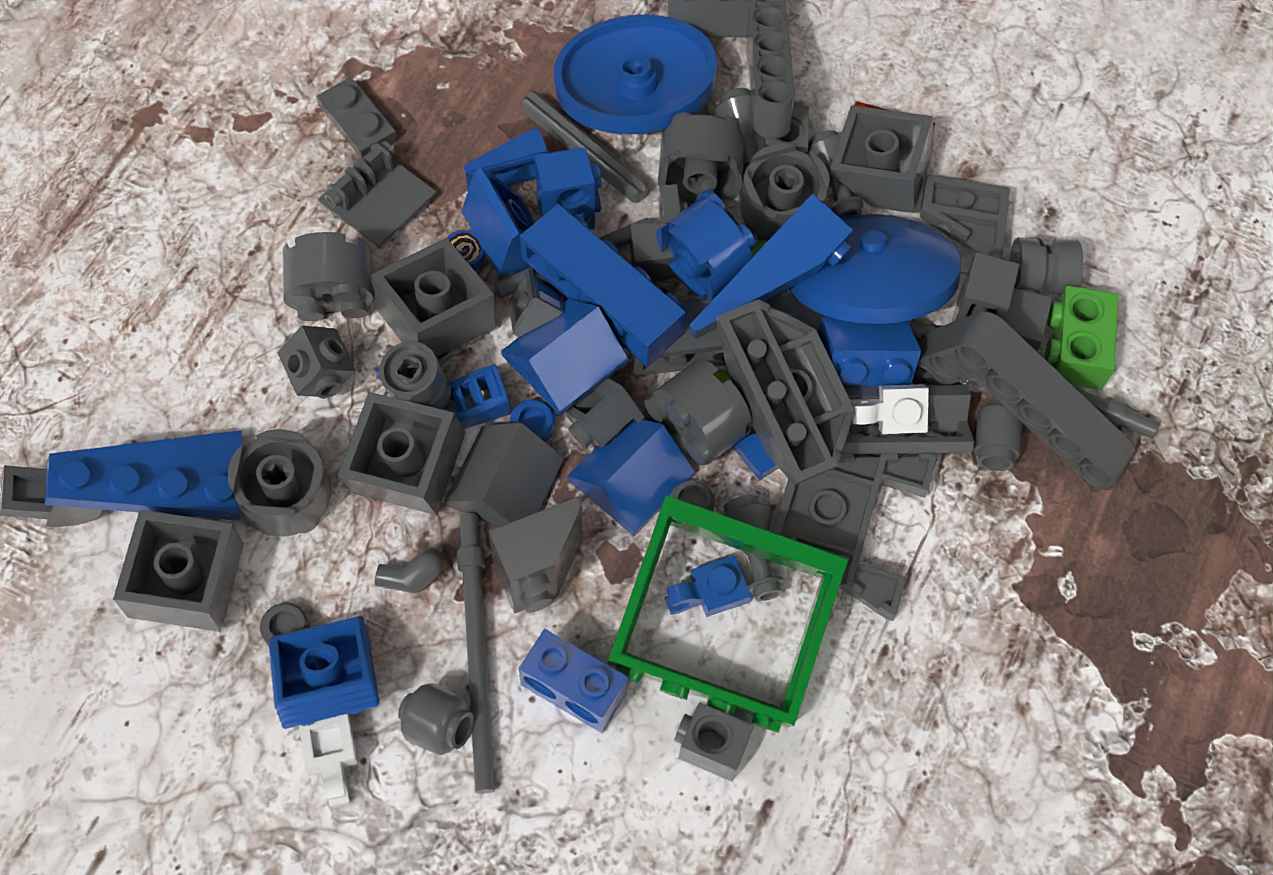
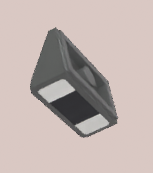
M532 267L528 268L509 299L512 331L518 337L556 319L564 313L561 292Z

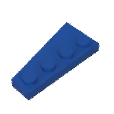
M242 430L50 453L46 468L44 505L138 513L139 510L188 517L238 520L241 510L228 484V468L234 453L242 446Z

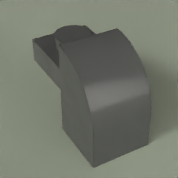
M677 184L660 186V222L631 224L632 267H641L649 275L652 282L665 281L676 277L668 265L674 260V256L669 248L661 252L656 232L661 226L688 208L686 201H679Z
M4 465L1 480L0 516L46 519L47 527H65L90 522L99 517L103 511L101 509L44 505L46 469Z

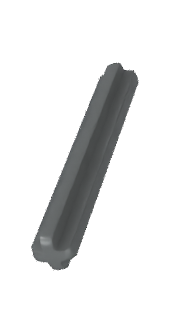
M532 91L522 99L521 110L568 150L586 147L590 164L597 162L600 176L633 203H638L647 195L649 185L644 179L539 93Z

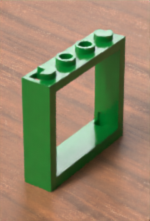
M666 495L607 663L616 666L615 670L627 676L629 681L641 684L643 676L662 683L659 691L683 700H687L689 693L708 699L706 705L731 716H733L735 709L754 715L752 724L779 733L781 725L785 727L795 726L848 559ZM670 525L821 578L779 707L626 653Z

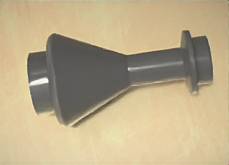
M736 88L727 91L721 96L720 104L715 109V117H730L738 123V130L744 139V178L745 171L751 163L752 157L757 153L754 139L756 131L753 128L751 92L746 88Z
M827 130L814 135L808 142L807 154L809 155V151L816 154L828 170L829 184L836 200L831 210L838 217L862 214L861 209L864 205L862 198L852 196L849 188L830 175V167L841 136L834 130Z
M756 495L740 496L728 501L723 506L724 516L766 531L769 530L772 509L769 505L760 503ZM744 552L748 557L755 580L754 583L748 586V591L755 596L756 601H767L780 596L783 593L781 588L784 584L783 577L772 575L767 559Z

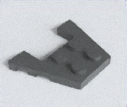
M898 453L881 454L880 457H854L853 454H841L836 468L796 485L788 479L772 533L848 559L839 588L885 619L893 621L897 614L906 577L859 563L879 485L925 498L929 490L937 455L920 453L919 457H898Z

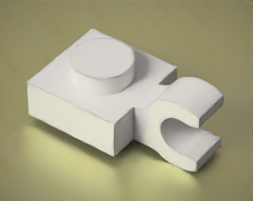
M924 384L879 386V399L850 400L855 409L852 423L872 424L879 421V431L882 434L928 432L929 388Z
M345 714L320 720L309 726L300 725L299 730L305 770L309 775L322 774L324 796L326 801L329 800L330 808L350 804L349 790L343 767L356 765L358 762L349 715Z

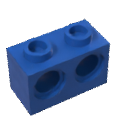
M586 147L536 155V193L540 218L556 204H559L570 214L576 213L582 217L589 230H595V213L601 212L598 189L601 188V176L597 162L590 164Z
M545 628L518 668L521 686L600 733H603L627 694V676Z

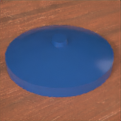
M638 14L608 19L583 30L563 47L553 69L556 96L560 105L569 116L577 122L598 131L614 134H643L662 130L671 124L672 118L676 114L689 113L694 115L712 96L718 78L715 49L701 31L675 18Z
M880 214L842 216L839 218L853 229L849 240L846 242L852 247L850 251L835 267L827 263L818 273L789 288L795 298L808 308L838 320L864 324L903 322L936 311L954 296L960 282L961 259L957 248L946 236L923 223L902 217Z

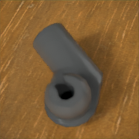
M425 548L403 568L380 563L375 575V586L418 593L440 575L443 569V556L435 548Z

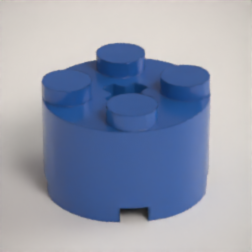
M713 193L694 202L661 226L656 232L661 252L669 248L674 256V260L668 264L674 274L696 297L701 298L707 294L706 301L713 300L753 258L750 249L756 245L751 231L741 223L736 225L727 214L726 207L721 199Z

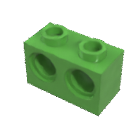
M1066 286L1059 300L1051 302L1047 325L1054 327L1053 339L1050 338L1048 340L1045 360L1071 385L1102 390L1114 372L1118 311L1117 293ZM1076 316H1080L1084 318L1086 321H1082L1078 319ZM1073 353L1080 354L1084 359L1077 358Z

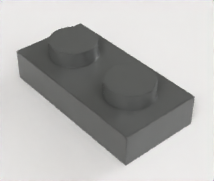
M352 77L316 96L319 107L361 159L371 151V146L374 143L381 144L383 141H386L391 145L397 141L396 131Z

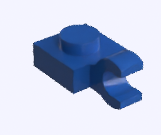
M735 555L691 569L690 578L692 583L681 582L672 585L666 589L668 595L664 597L671 615L702 605L706 617L748 604L752 596L750 591H748V586Z

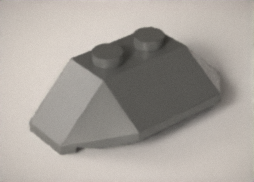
M759 299L718 315L716 322L727 372L732 383L736 386L748 406L752 425L767 456L794 485L836 468L840 461L841 452L855 409L816 329L786 313L771 308L769 304Z

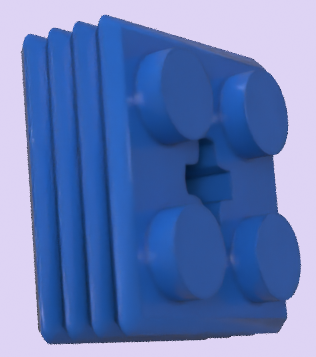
M362 616L269 638L268 645L274 707L277 710V715L283 729L300 725L309 726L317 721L345 714H358L380 704L370 638Z

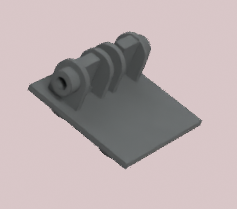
M383 141L381 144L374 143L367 155L361 160L357 159L354 161V166L352 168L348 167L345 170V175L335 184L330 183L327 186V191L318 198L319 203L378 248L437 194V191L392 159L395 151L386 141Z

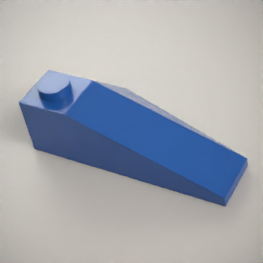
M812 194L689 325V334L696 339L717 328L716 317L758 299L765 302L818 273L827 263L835 267L852 248L846 242L849 240L853 229Z

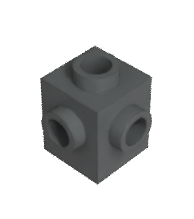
M301 325L277 352L297 396L330 398L338 394L342 390L344 383L356 372L347 353L346 346L335 328Z

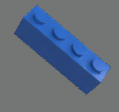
M556 204L520 235L522 259L568 299L598 306L619 343L646 367L650 366L685 333L686 311L682 303L670 293L664 294L658 289L641 267H632L620 256L618 249L609 240H601L593 234L586 222L578 214H570L559 204Z

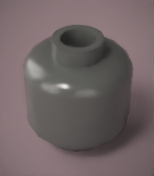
M434 683L424 684L413 693L407 694L402 700L398 711L404 739L437 755H444L452 752L454 749L461 748L469 739L474 726V716L470 712L471 708L468 700L464 696Z

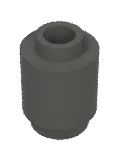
M1000 401L991 402L988 406L978 411L974 453L978 456V465L994 471H1005L1014 467V460H1017L1020 456L1023 423Z

